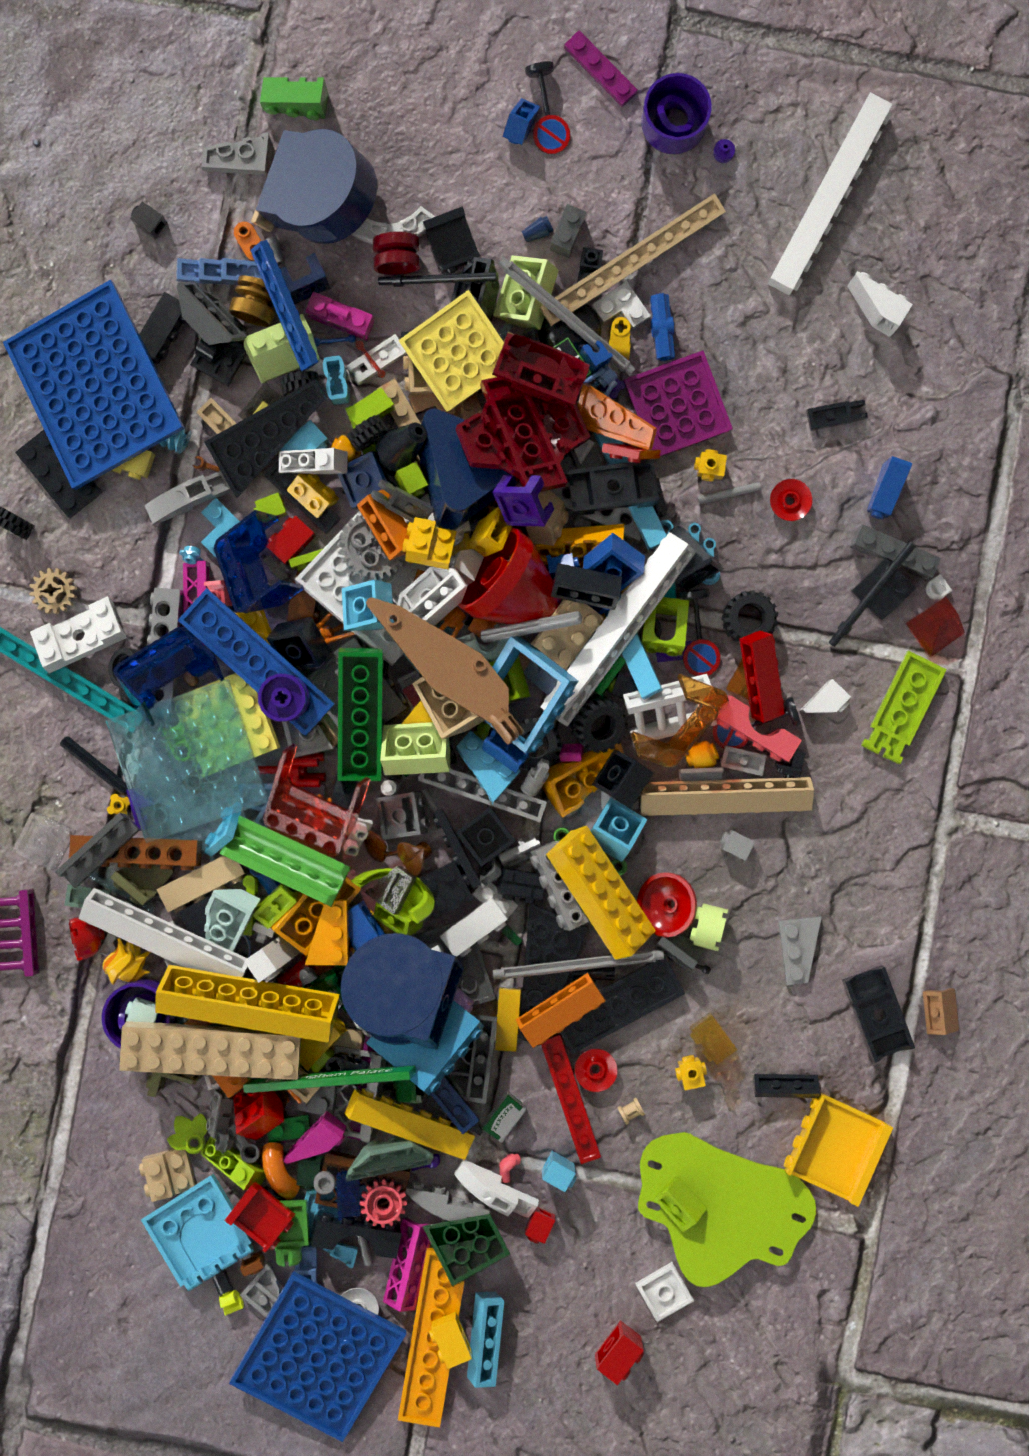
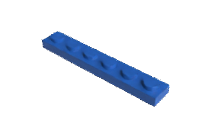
M268 240L260 241L250 251L301 372L308 370L318 363L316 352L312 348L308 333L302 324L299 312L294 305L291 293L286 286L282 271L278 267Z

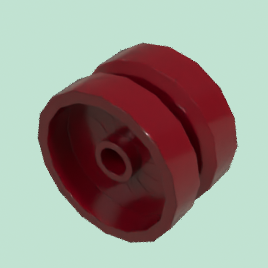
M386 232L373 238V251L377 254L373 257L375 272L384 275H407L420 270V257L416 254L419 251V237L408 232Z

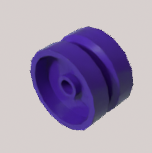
M275 674L268 677L261 684L258 692V704L261 711L270 719L275 721H294L307 711L310 704V692L307 685L300 678L290 674ZM283 694L288 696L285 702L282 701Z

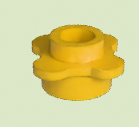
M118 794L111 795V803L107 807V812L109 814H128L129 798L119 797Z

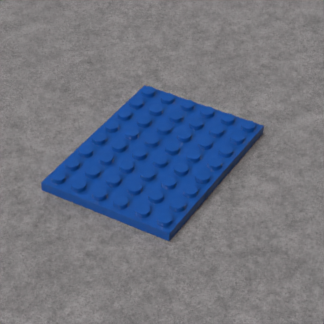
M112 280L103 283L3 341L71 488L74 490L83 487L185 429Z

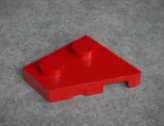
M603 443L602 452L609 453L610 458L622 459V457H628V461L634 463H641V459H659L661 453L659 449L646 450L637 446L618 443Z

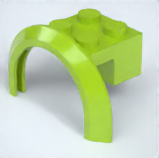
M390 868L373 869L363 872L351 880L352 883L361 888L373 880L390 878L387 894L376 901L374 918L398 934L409 936L422 928L424 919L434 909L435 901L430 889L419 878L406 871Z

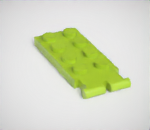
M906 651L870 725L873 731L868 740L864 739L861 746L876 754H879L881 749L884 748L885 751L882 757L900 765L903 757L900 755L904 746H910L947 669L911 651Z

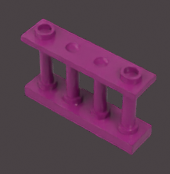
M24 889L19 891L17 897L0 898V907L14 905L20 907V916L12 919H0V928L19 927L22 932V937L18 940L0 941V949L20 948L23 950L21 961L0 962V971L22 969L25 976H34L39 974L34 890Z

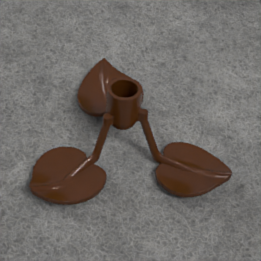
M369 830V834L364 840L368 854L375 861L383 862L386 856L398 854L408 873L413 876H418L422 872L424 860L432 855L430 846L424 841L415 846L401 842L397 846V851L388 852L386 851L387 845L378 834Z

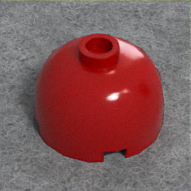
M79 917L69 919L72 944H74L76 949L74 953L77 961L93 957L101 948V940H105L104 931L80 920Z

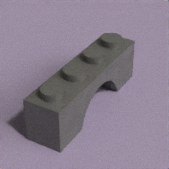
M862 524L857 528L849 547L868 556L886 558L893 562L907 543ZM916 547L901 567L908 573L927 581L934 577L941 558Z

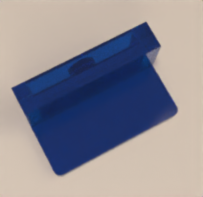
M347 1171L337 1172L336 1176L338 1221H342L343 1217L361 1215L359 1179L347 1182Z

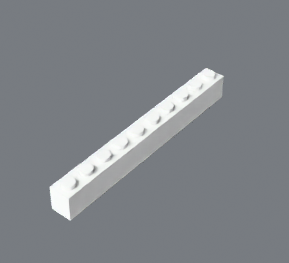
M871 92L869 93L775 268L768 285L789 296L793 290H798L803 281L800 278L802 272L807 273L813 262L810 260L812 253H818L823 244L819 240L823 234L827 236L833 225L830 223L832 216L837 217L843 206L839 204L841 199H847L853 188L850 186L852 179L857 180L862 171V168L859 167L862 160L867 162L873 151L869 149L872 142L877 143L882 134V131L879 130L881 125L888 123L892 115L889 112L892 103Z
M669 532L661 540L654 554L648 558L644 566V573L622 593L615 610L609 611L606 619L597 627L595 634L583 646L581 653L572 661L567 672L579 680L573 690L575 693L564 704V711L556 717L559 722L565 726L570 724L667 593L678 575L696 553L689 544ZM558 681L552 692L544 699V703L541 705L543 710L546 709L561 682Z

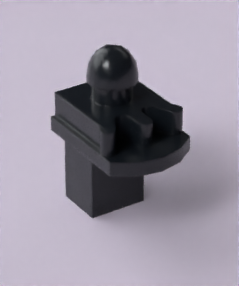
M796 749L790 759V763L775 761L774 765L778 767L777 770L780 774H786L784 778L800 777L806 752Z

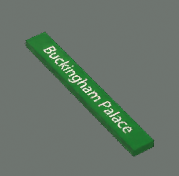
M411 1065L302 1074L298 1076V1080L253 1078L246 1082L243 1088L244 1092L253 1093L410 1080L417 1072L416 1066Z

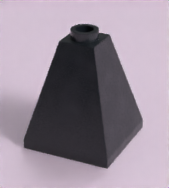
M676 526L669 531L689 544L696 552L676 578V584L688 591L724 569L686 529Z

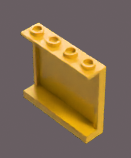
M820 1092V1097L812 1098L810 1102L811 1110L809 1115H805L802 1120L801 1133L794 1138L792 1144L794 1149L791 1155H787L784 1161V1170L790 1176L792 1174L859 1207L893 1127L880 1119Z

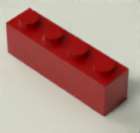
M757 631L739 638L751 718L765 723L784 715V700L782 698L781 680L779 678L773 634Z

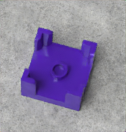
M503 475L494 489L493 495L506 525L545 527L554 511V506L552 502H549L544 509L542 508L538 498V494L544 486L542 477L531 476L525 487H507L513 477L512 475Z

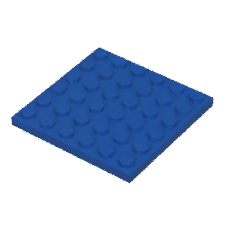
M293 1271L233 1373L229 1384L343 1442L402 1343L407 1330Z

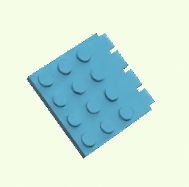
M214 1173L141 1219L180 1287L184 1285L188 1291L202 1284V1279L207 1281L220 1273V1269L228 1268L236 1263L238 1258L242 1259L254 1251L251 1245L254 1240L234 1223L230 1226L224 1221L234 1207Z

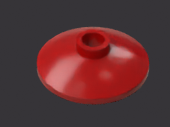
M785 479L779 482L770 494L771 509L776 516L785 521L799 520L806 516L811 509L812 493L809 487L802 481ZM787 498L793 499L792 505L787 504Z
M590 1049L582 1053L577 1059L575 1076L578 1083L584 1089L592 1092H601L608 1089L616 1080L617 1064L612 1055L607 1051ZM594 1065L600 1067L598 1072L592 1071Z

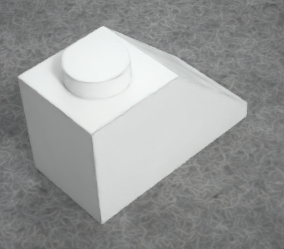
M474 549L459 551L454 556H451L449 568L456 569L468 586L474 582L484 556Z
M831 679L799 711L802 713L842 712L849 705L847 701L851 696Z

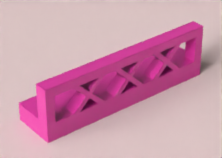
M197 561L196 564L183 563V614L189 608V602L193 604V601L189 599V592L196 587L198 598L207 588V586H204V582L210 581V563L207 561ZM189 568H197V579L194 582L189 578ZM183 626L184 648H208L199 639L198 643H189V634L191 632Z
M402 1218L400 1227L402 1235L397 1259L393 1258L383 1303L399 1312L412 1311L416 1308L426 1250L431 1245L423 1226L431 1224H418L408 1218ZM408 1226L413 1228L410 1239L407 1235ZM404 1247L407 1251V1257L405 1260L402 1256V1251ZM399 1268L402 1272V1278L400 1281L397 1276ZM394 1289L397 1293L396 1301L391 1299Z

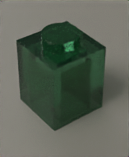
M312 1156L299 1160L296 1185L302 1186V1189H314V1178L321 1172L323 1156Z

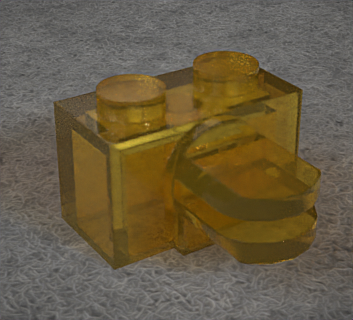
M710 1012L690 1026L692 1033L689 1035L697 1045L699 1043L703 1045L705 1050L702 1053L709 1062L714 1060L718 1065L738 1050Z

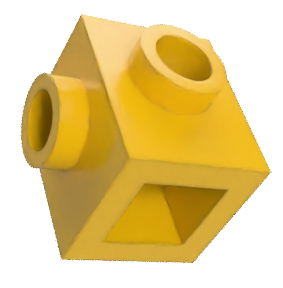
M711 449L701 452L700 456L695 458L694 470H697V476L701 477V480L713 482L714 479L722 480L725 474L727 455L718 454V451Z
M694 1055L684 1056L682 1061H677L679 1068H675L678 1081H682L685 1091L706 1086L704 1075H707L705 1062L701 1063L698 1057L695 1058Z

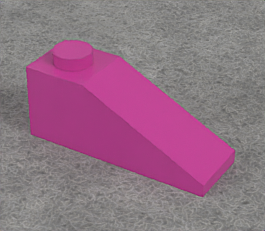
M326 1111L289 1148L283 1162L289 1164L329 1152L335 1145L338 1147L345 1138L343 1134L347 1126L330 1112Z

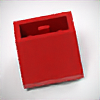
M243 1089L233 1096L237 1135L258 1140L284 1122L283 1103L275 1091L246 1093Z

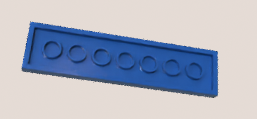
M208 588L202 592L178 619L183 626L257 693L261 684L268 677L275 674H290L300 678L307 685L310 692V704L307 711L300 718L289 722L305 736L313 730L335 705L332 700ZM283 694L282 701L285 702L288 696Z

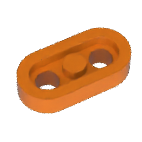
M240 222L234 228V236L248 260L255 261L250 250L261 239L252 224ZM243 229L248 230V232L245 235L241 234V231Z

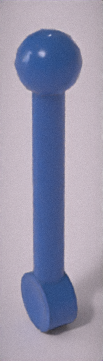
M353 334L341 338H314L316 347L323 343L344 341L353 343L356 341V336Z

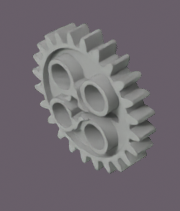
M357 515L354 520H349L348 526L345 525L343 527V532L338 537L341 540L337 546L342 548L338 554L345 556L341 562L349 563L346 569L353 568L354 576L361 573V580L365 576H368L369 581L373 580L374 577L381 581L383 576L388 580L391 574L395 575L401 569L406 557L403 555L389 561L364 517L361 518ZM354 539L360 540L362 545H358ZM364 558H369L372 564L367 563Z

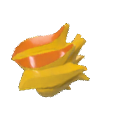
M118 938L117 948L103 962L104 973L108 974L112 985H115L117 979L133 982L139 980L144 974L150 973L144 970L143 966L146 957L151 952L147 951L141 954V947L137 945L134 947V944L127 941L124 946L121 939Z

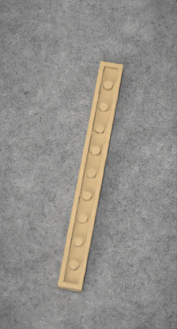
M714 193L556 296L555 299L569 311L574 312L726 212ZM544 305L540 307V310L551 326L561 320Z

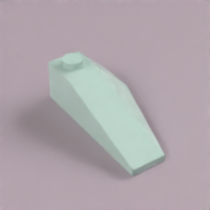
M242 889L214 890L205 908V939L234 952L260 898Z

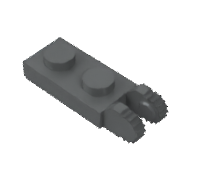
M380 480L378 486L391 494L389 498L375 490L371 493V497L385 505V508L411 522H414L415 517L428 519L433 512L431 505L384 480Z

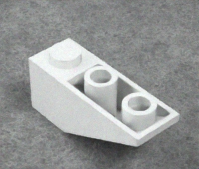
M336 448L279 451V473H347L348 452Z

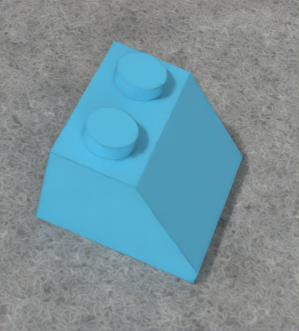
M371 580L342 588L344 630L384 629L366 605V601L368 598H375L393 604L392 584Z

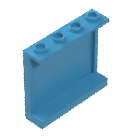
M453 1001L437 1050L414 1043L391 1045L378 1041L372 1036L366 1043L394 1067L415 1065L417 1073L410 1080L426 1094L430 1095L431 1092L434 1093L440 1087L442 1078L453 1071L454 1063L458 1058H462L468 1052L470 1043L481 1036L484 1025Z

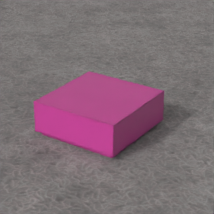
M563 744L560 752V761H582L584 746L582 744Z

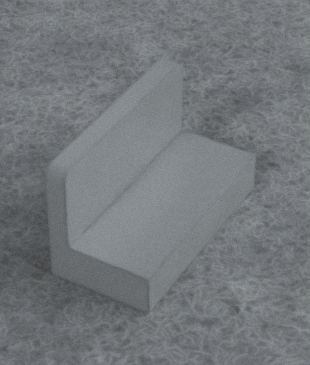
M724 767L679 769V781L722 780Z

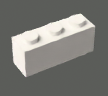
M491 897L442 933L440 938L454 956L460 955L463 957L472 950L470 946L476 942L480 945L489 938L487 934L492 930L497 932L506 926L505 921L508 917L495 899Z

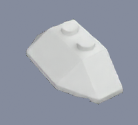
M431 566L400 593L397 605L434 626L462 602L467 585L456 569L449 568L447 570Z

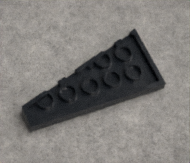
M316 379L204 441L236 499L327 399Z
M530 903L524 966L575 960L589 928L581 925L570 931L564 930L557 923L556 916L558 915ZM570 971L523 977L520 1016L562 990ZM519 1029L518 1038L527 1041V1039Z

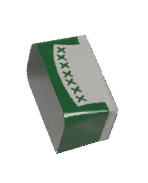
M506 1091L484 1120L483 1124L485 1126L481 1125L482 1130L502 1143L525 1113V1104L509 1091Z

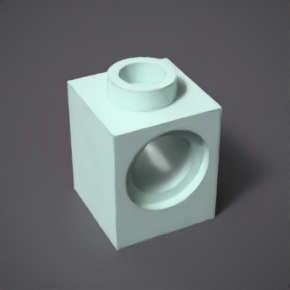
M136 997L133 1002L129 1001L125 1014L128 1015L126 1021L155 1023L158 1013H155L156 1003Z

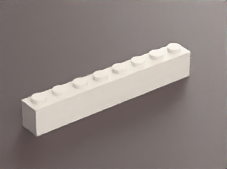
M93 888L84 901L79 919L182 967L245 977L248 967L244 961L247 958L98 889Z

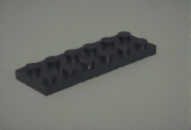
M664 955V960L651 962L600 989L599 991L604 997L605 1002L597 1009L583 1015L580 1020L566 1026L561 1034L571 1053L574 1054L679 998L685 992Z

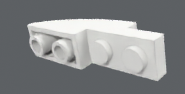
M463 1160L454 1172V1175L461 1184L476 1198L506 1216H509L513 1211L529 1218L538 1207V1199L502 1184V1176L472 1162Z

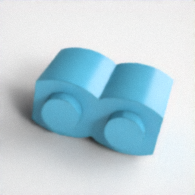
M339 355L324 358L323 371L327 378L326 391L332 404L349 403L350 391L346 383L347 371L342 358Z

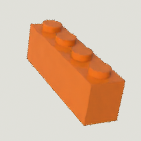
M586 973L517 1018L516 1022L527 1041L534 1048L546 1042L552 1035L562 1032L572 1022L580 1020L589 1011L600 1007L605 1002V999L589 974Z

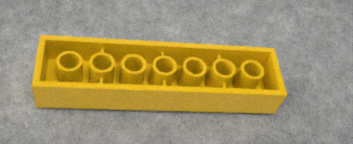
M168 965L156 991L155 1013L329 1043L338 1015L340 994L272 982L266 983V981L258 983L254 979Z

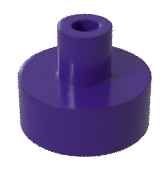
M727 139L718 141L713 150L714 158L720 163L731 161L735 154L734 144Z

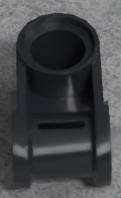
M336 1053L327 1060L325 1065L327 1072L369 1069L370 1067L368 1062L344 1053ZM353 1084L355 1086H363V1084Z

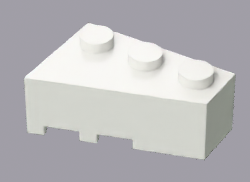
M279 936L244 962L258 983L262 980H265L267 983L283 971V965L301 952Z

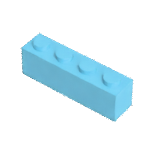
M475 1292L470 1341L472 1359L468 1361L467 1378L475 1388L496 1387L504 1300L496 1292Z

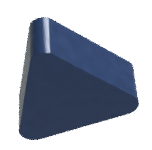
M430 409L425 413L421 425L426 429L427 438L418 455L424 478L428 484L427 492L430 504L433 507L436 525L439 528L456 530L496 501L493 495L494 489L503 475L511 474L503 469L470 467L455 430L456 426L463 422L464 419L438 409ZM512 475L513 478L507 487H515L519 484L520 480L516 481Z

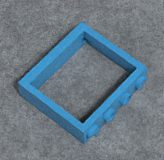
M511 636L492 667L502 680H504L521 652L561 682L528 738L525 739L519 736L515 741H512L524 753L536 752L537 748L542 746L544 736L554 727L553 722L556 717L564 711V704L567 699L575 693L573 690L579 680L521 636Z

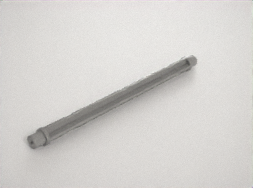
M503 256L498 265L504 269L506 274L523 286L525 290L559 319L563 320L598 352L600 350L596 346V341H600L607 351L613 355L610 362L620 369L621 372L624 371L629 376L633 373L635 368L630 364L629 360L612 348L604 339L517 265Z
M652 949L651 951L635 952L630 957L617 960L614 959L613 955L517 967H501V969L493 970L494 980H505L656 962V960H664L663 950L655 951Z

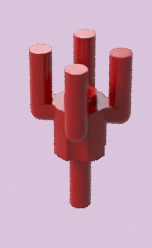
M322 752L299 758L280 759L278 766H255V774H278L280 781H291L292 787H320L321 781H326V773H307V767H319V761L325 760V754Z

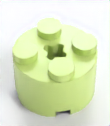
M703 903L702 907H697L695 919L699 920L697 928H692L690 940L694 941L693 945L715 951L719 950V947L715 946L716 942H721L726 918H722L723 913H728V909Z

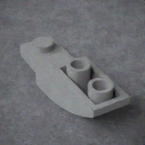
M221 471L206 477L201 475L182 483L145 504V508L152 524L155 525L191 511L193 506L229 493L232 490Z
M413 1181L412 1184L407 1183L405 1193L422 1208L442 1219L454 1221L485 1215L490 1212V1207L481 1201L469 1203L459 1197L448 1199L449 1190H445L444 1186L433 1185V1187L424 1186V1183Z

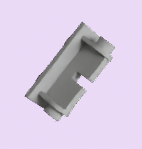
M215 1090L214 1097H211L210 1109L212 1112L211 1117L207 1119L206 1130L212 1138H215L216 1133L218 1135L219 1133L224 1134L227 1132L230 1117L223 1116V1113H231L234 1099L232 1096L228 1098L225 1093L222 1096L217 1090Z

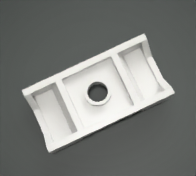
M108 596L88 605L89 610L52 626L48 623L30 631L41 665L48 673L127 638L114 612L115 605ZM84 632V638L76 641V636Z

